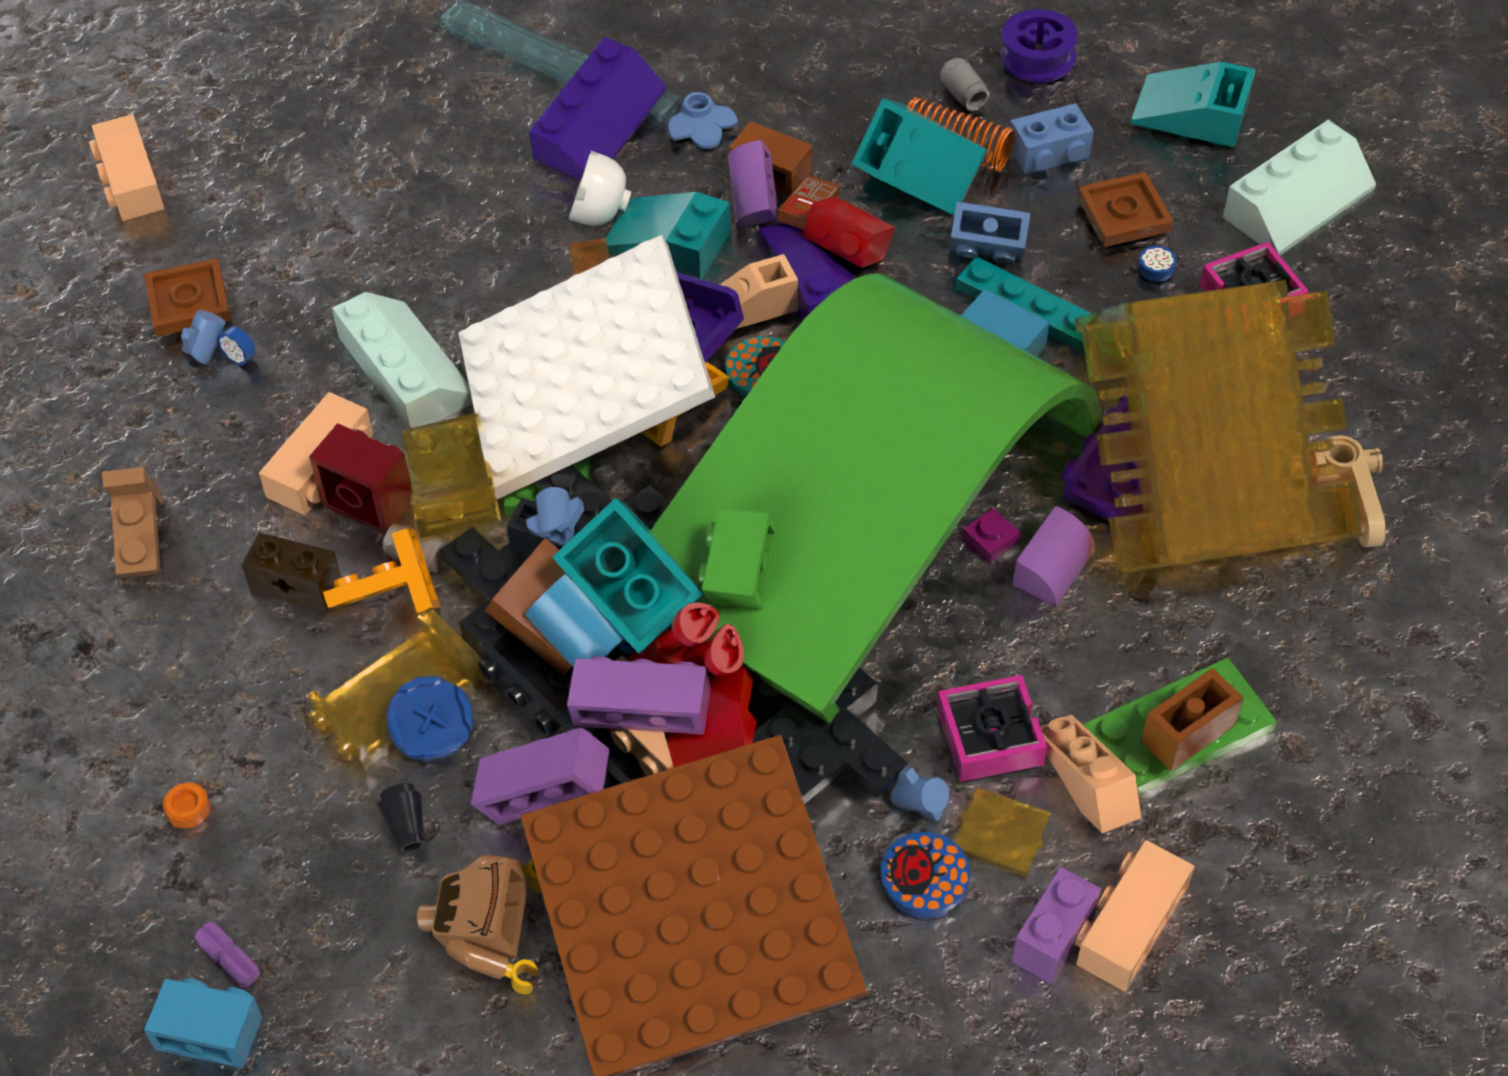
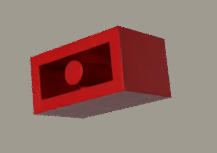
M834 196L812 203L802 236L863 268L884 260L895 227Z

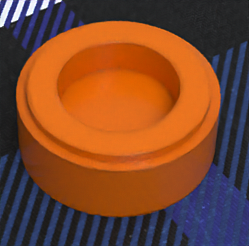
M190 782L181 783L167 792L163 800V809L172 825L178 828H192L207 818L210 812V801L205 790L200 785Z

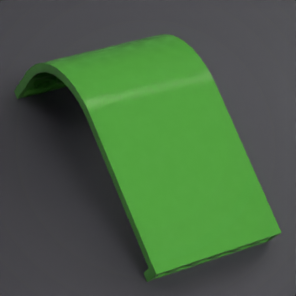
M867 274L853 279L831 293L796 328L650 531L702 591L699 586V572L701 565L708 561L710 548L707 544V533L710 523L716 522L718 508L770 514L778 527L762 610L712 604L705 594L696 603L708 604L717 609L720 618L714 632L726 624L734 626L737 630L744 652L741 667H746L752 675L830 724L840 710L835 701L1014 444L1044 414L1086 438L1091 432L1096 434L1100 429L1103 419L1099 399L1092 386L884 274Z

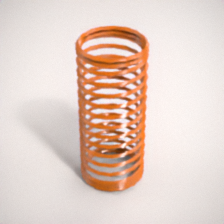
M914 97L907 106L912 109L917 103L916 111L921 114L925 104V116H927L930 108L933 106L930 118L934 120L940 108L939 124H941L942 118L947 111L945 127H948L954 114L952 131H955L956 125L962 116L958 131L960 135H962L964 126L969 119L965 134L967 139H969L970 132L976 122L975 132L971 140L975 143L978 133L984 124L978 143L982 147L986 134L991 127L989 139L985 146L988 149L985 155V163L981 164L980 167L986 166L988 170L992 169L996 173L1004 168L1014 143V131L1012 128L1005 127L1002 130L1000 124L996 127L993 122L987 125L986 120L980 122L978 117L972 120L971 114L965 117L963 112L958 114L956 110L950 113L949 107L943 110L942 105L936 107L934 102L928 104L927 100L922 101L918 97ZM998 130V135H997V139H996L995 145H994L993 150H992V152H991V154H990V156H989V152H990V148H991V144H992L993 138H994V136H995V134H996V131Z

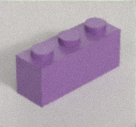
M595 656L590 659L575 658L567 702L573 725L704 735L711 691L707 667L699 666L692 662L660 664L647 659L627 662L612 661L601 656Z
M581 727L481 758L479 760L471 805L501 825L521 819L520 815L593 792L599 793L604 787L609 748Z

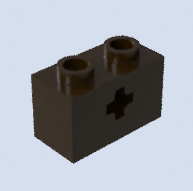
M260 532L241 564L251 593L322 612H327L328 610L323 592L335 588L333 581L342 578L335 551Z

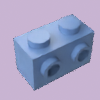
M1076 103L1013 119L1010 122V129L1012 128L1014 131V143L1011 152L1024 174L1090 157L1094 131Z
M956 202L949 250H954L957 255L966 258H975L976 256L978 257V254L993 256L992 259L994 261L1005 264L1014 263L1015 260L1022 261L1031 213Z

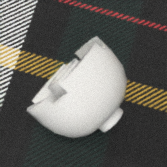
M594 151L590 152L569 220L584 225L599 226L610 222L618 210L625 212L632 191L625 189L626 175L623 168L615 160Z

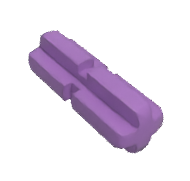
M207 922L202 928L197 930L195 939L198 945L216 963L222 966L221 968L240 988H248L253 982L258 980L260 977L258 966L238 946L233 944L234 941L215 922Z

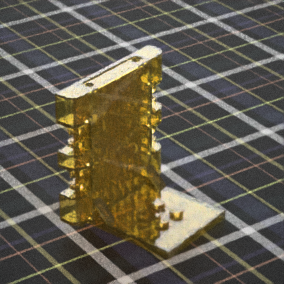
M1286 280L1124 303L1075 318L1077 334L1082 333L1089 383L1118 378L1125 379L1126 387L1099 391L1100 400H1117L1123 396H1127L1129 412L1108 413L1107 416H1103L1104 425L1131 422L1132 428L1130 430L1097 435L1101 466L1136 461L1137 468L1111 472L1112 482L1116 481L1118 483L1139 478L1141 491L1140 494H1122L1114 498L1115 506L1143 505L1142 512L1108 517L1116 573L1123 574L1362 536L1354 481L1314 485L1313 477L1337 474V464L1324 463L1312 467L1310 452L1329 451L1331 448H1334L1333 439L1308 442L1307 435L1347 429L1343 398L1303 403L1302 396L1326 392L1325 383L1313 382L1300 386L1298 370L1311 371L1323 367L1322 357L1297 361L1296 352L1335 346L1328 291L1288 296Z

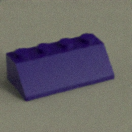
M604 37L529 130L533 159L581 180L590 152L594 151L614 160L667 91L666 85L634 49Z

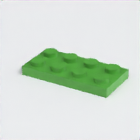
M1226 658L1083 725L1135 773L1139 795L1274 731L1277 721L1230 659ZM1214 668L1244 697L1236 725L1176 769L1170 771L1141 742L1147 713L1208 670Z

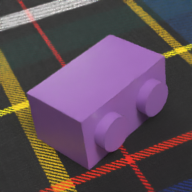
M1060 867L1017 935L1012 963L1053 985L1076 947L1075 940L1082 926L1087 920L1091 922L1096 914L1101 888Z

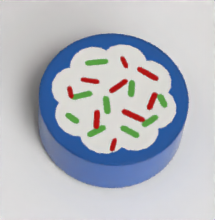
M1163 246L1147 247L1140 253L1138 271L1144 278L1151 281L1160 282L1168 280L1175 272L1176 256L1170 249Z
M231 326L218 336L220 349L233 363L245 365L255 356V345L248 334L242 329Z

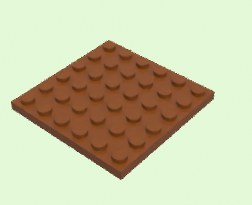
M781 735L598 791L599 793L593 792L520 815L594 1076H619L867 996V990Z

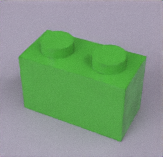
M718 508L716 522L710 523L707 533V544L710 548L708 561L701 565L699 572V586L712 604L762 610L778 527L769 513Z

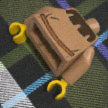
M482 855L462 870L445 875L440 883L437 903L421 905L417 911V923L420 930L423 932L432 931L433 936L445 946L446 952L450 957L471 970L499 980L503 976L510 978L515 992L524 995L533 991V985L519 980L517 976L521 973L538 976V968L531 960L523 959L515 964L508 963L509 958L517 957L527 887L534 892L542 893L533 859L528 865H524L521 859Z

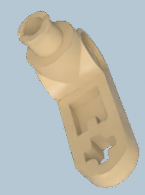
M1338 435L1330 437L1323 445L1309 446L1306 454H1290L1288 470L1291 473L1290 478L1292 480L1308 478L1313 486L1321 485L1331 491H1344L1361 546L1374 547L1383 545L1385 540V520L1370 474H1379L1382 471L1383 459L1379 448L1363 450L1361 444L1353 438Z

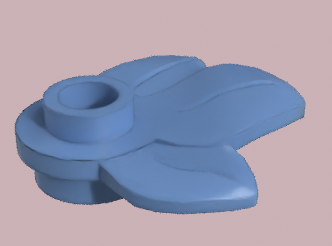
M694 92L685 97L681 105V112L670 119L669 135L674 141L691 137L692 142L699 148L713 149L721 142L722 129L737 126L738 121L735 113L730 108L715 105L710 96L705 93Z

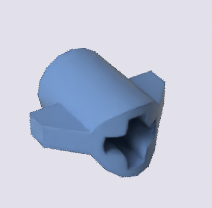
M202 310L196 311L190 328H184L181 334L183 342L182 351L188 355L191 354L195 360L204 365L209 364L214 350L219 346L218 336L223 332L222 330L226 322L213 313Z
M546 488L536 496L538 514L526 519L527 528L532 533L544 539L546 538L551 543L561 547L574 537V527L584 512V505L579 497L570 500L568 492L563 488Z
M905 767L898 775L897 784L891 794V801L899 809L917 811L930 821H938L943 815L942 810L948 804L950 797L949 788L940 778L918 776L912 767Z

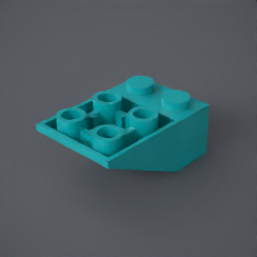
M1220 61L1147 74L1130 124L1235 147L1249 103L1256 69Z
M882 98L851 164L891 186L954 215L956 202L963 201L988 149L900 102Z

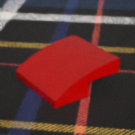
M741 667L736 672L727 676L709 677L711 691L704 735L668 732V749L673 768L753 743L757 721L748 711L754 677L746 667Z

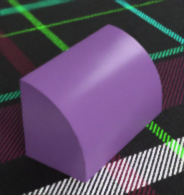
M762 140L745 143L734 148L728 154L736 228L777 221L778 210L771 151Z
M1055 506L1016 560L1012 586L1056 607L1095 551L1093 537L1086 526L1068 511Z

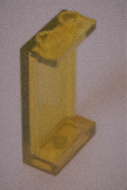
M478 413L412 427L401 432L407 453L413 496H410V501L421 539L502 520L490 463L484 460L478 428L481 426Z
M431 607L417 616L421 630L325 698H322L315 690L307 695L312 709L308 712V716L315 728L322 734L328 731L334 738L333 743L340 755L346 761H350L353 758L363 770H366L396 748L387 733L386 714L392 697L403 684L417 677L437 676L444 678L445 681L450 682L454 686L456 684L465 692L466 696H469L487 683V679L478 667V662L482 658Z

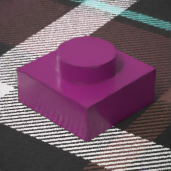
M992 508L963 529L962 539L991 563L1020 542L1021 532Z

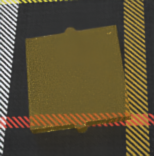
M978 787L968 812L961 815L962 826L955 843L960 846L966 856L1027 877L1036 852L1043 849L1044 841L1042 837L1051 813Z

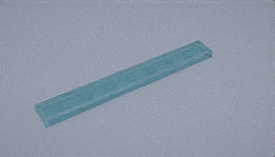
M458 0L440 17L442 27L568 83L589 56L465 0ZM666 91L651 108L645 119L663 126L681 107V96Z

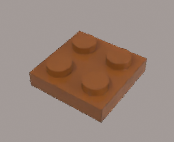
M1147 172L1078 187L1077 198L1103 247L1172 232L1174 220Z
M218 258L144 273L152 324L156 337L180 332L184 328H190L198 310L213 313L221 317L225 322L231 321Z

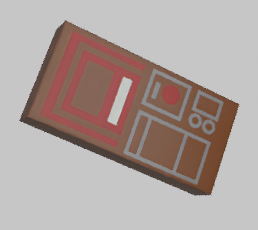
M807 175L778 209L777 221L804 230L812 203L834 196L839 197L841 185Z

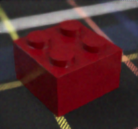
M337 423L309 456L322 506L386 535L388 529L393 524H399L415 504L405 454L398 447L392 444L385 445L374 440L359 429L352 430Z

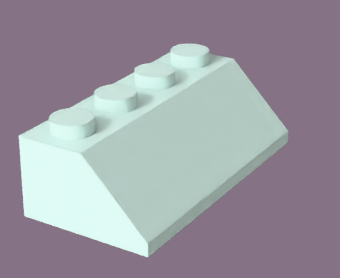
M1327 120L1229 186L1223 218L1259 245L1269 242L1275 251L1282 255L1375 189L1376 183L1356 138L1330 120Z
M365 292L332 308L339 339L411 435L473 404L469 383L405 302Z

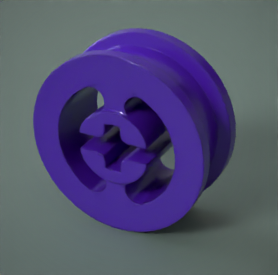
M1033 9L1017 13L1006 21L1002 29L1003 45L1000 53L1002 66L1012 76L1024 81L1044 83L1058 80L1066 76L1075 65V47L1078 41V30L1068 17L1055 11ZM1036 41L1042 42V50H1036Z

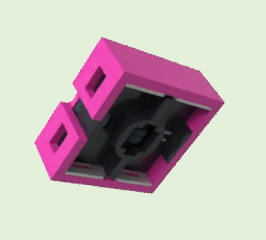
M1269 242L1203 265L1199 284L1215 306L1222 305L1224 307L1223 317L1238 336L1303 313L1309 294L1308 289Z
M1022 675L938 691L937 712L960 782L1044 765L1047 745L1037 717L1030 718L1032 702Z

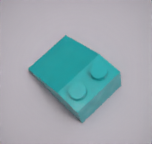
M698 192L631 198L625 212H622L601 244V251L618 256L642 242L662 235L668 244L676 272L703 279L731 233L730 202Z
M617 498L608 504L552 557L638 654H641L672 625L674 616L681 608L689 603H696L704 595L647 526L626 503Z

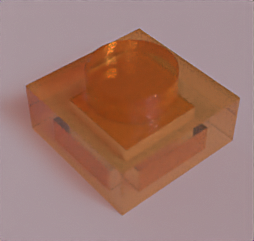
M606 238L569 243L574 275L583 273L609 259Z

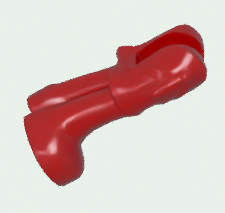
M698 602L689 603L681 608L673 618L672 628L665 630L641 654H638L634 649L628 657V661L633 662L637 659H647L660 664L692 662L699 666L706 665L708 671L715 676H727L736 672L742 666L744 652L739 633L734 626L726 624L714 632L720 618L717 609L711 605Z

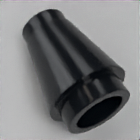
M401 783L386 788L380 793L381 802L378 808L398 844L400 852L410 853L423 848L426 842L424 839L421 793L417 792L411 783Z

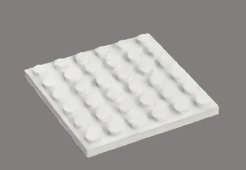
M662 235L642 242L616 257L609 258L583 273L576 274L556 286L541 291L529 299L512 307H507L501 312L458 332L490 490L497 499L715 398L669 247Z

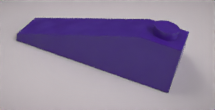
M785 223L759 228V235L770 258L784 254L798 279V311L796 313L801 323L831 293L856 278L822 246L803 237L802 229Z

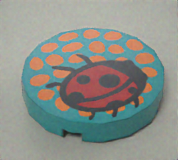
M758 336L747 338L736 344L727 354L725 362V374L729 376L728 386L733 391L735 389L740 392L742 398H746L785 344V341L776 337Z

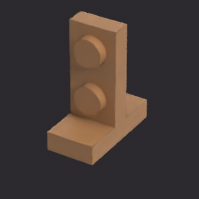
M144 467L102 472L103 488L111 496L116 575L119 578L161 574L156 506L162 505L161 489Z

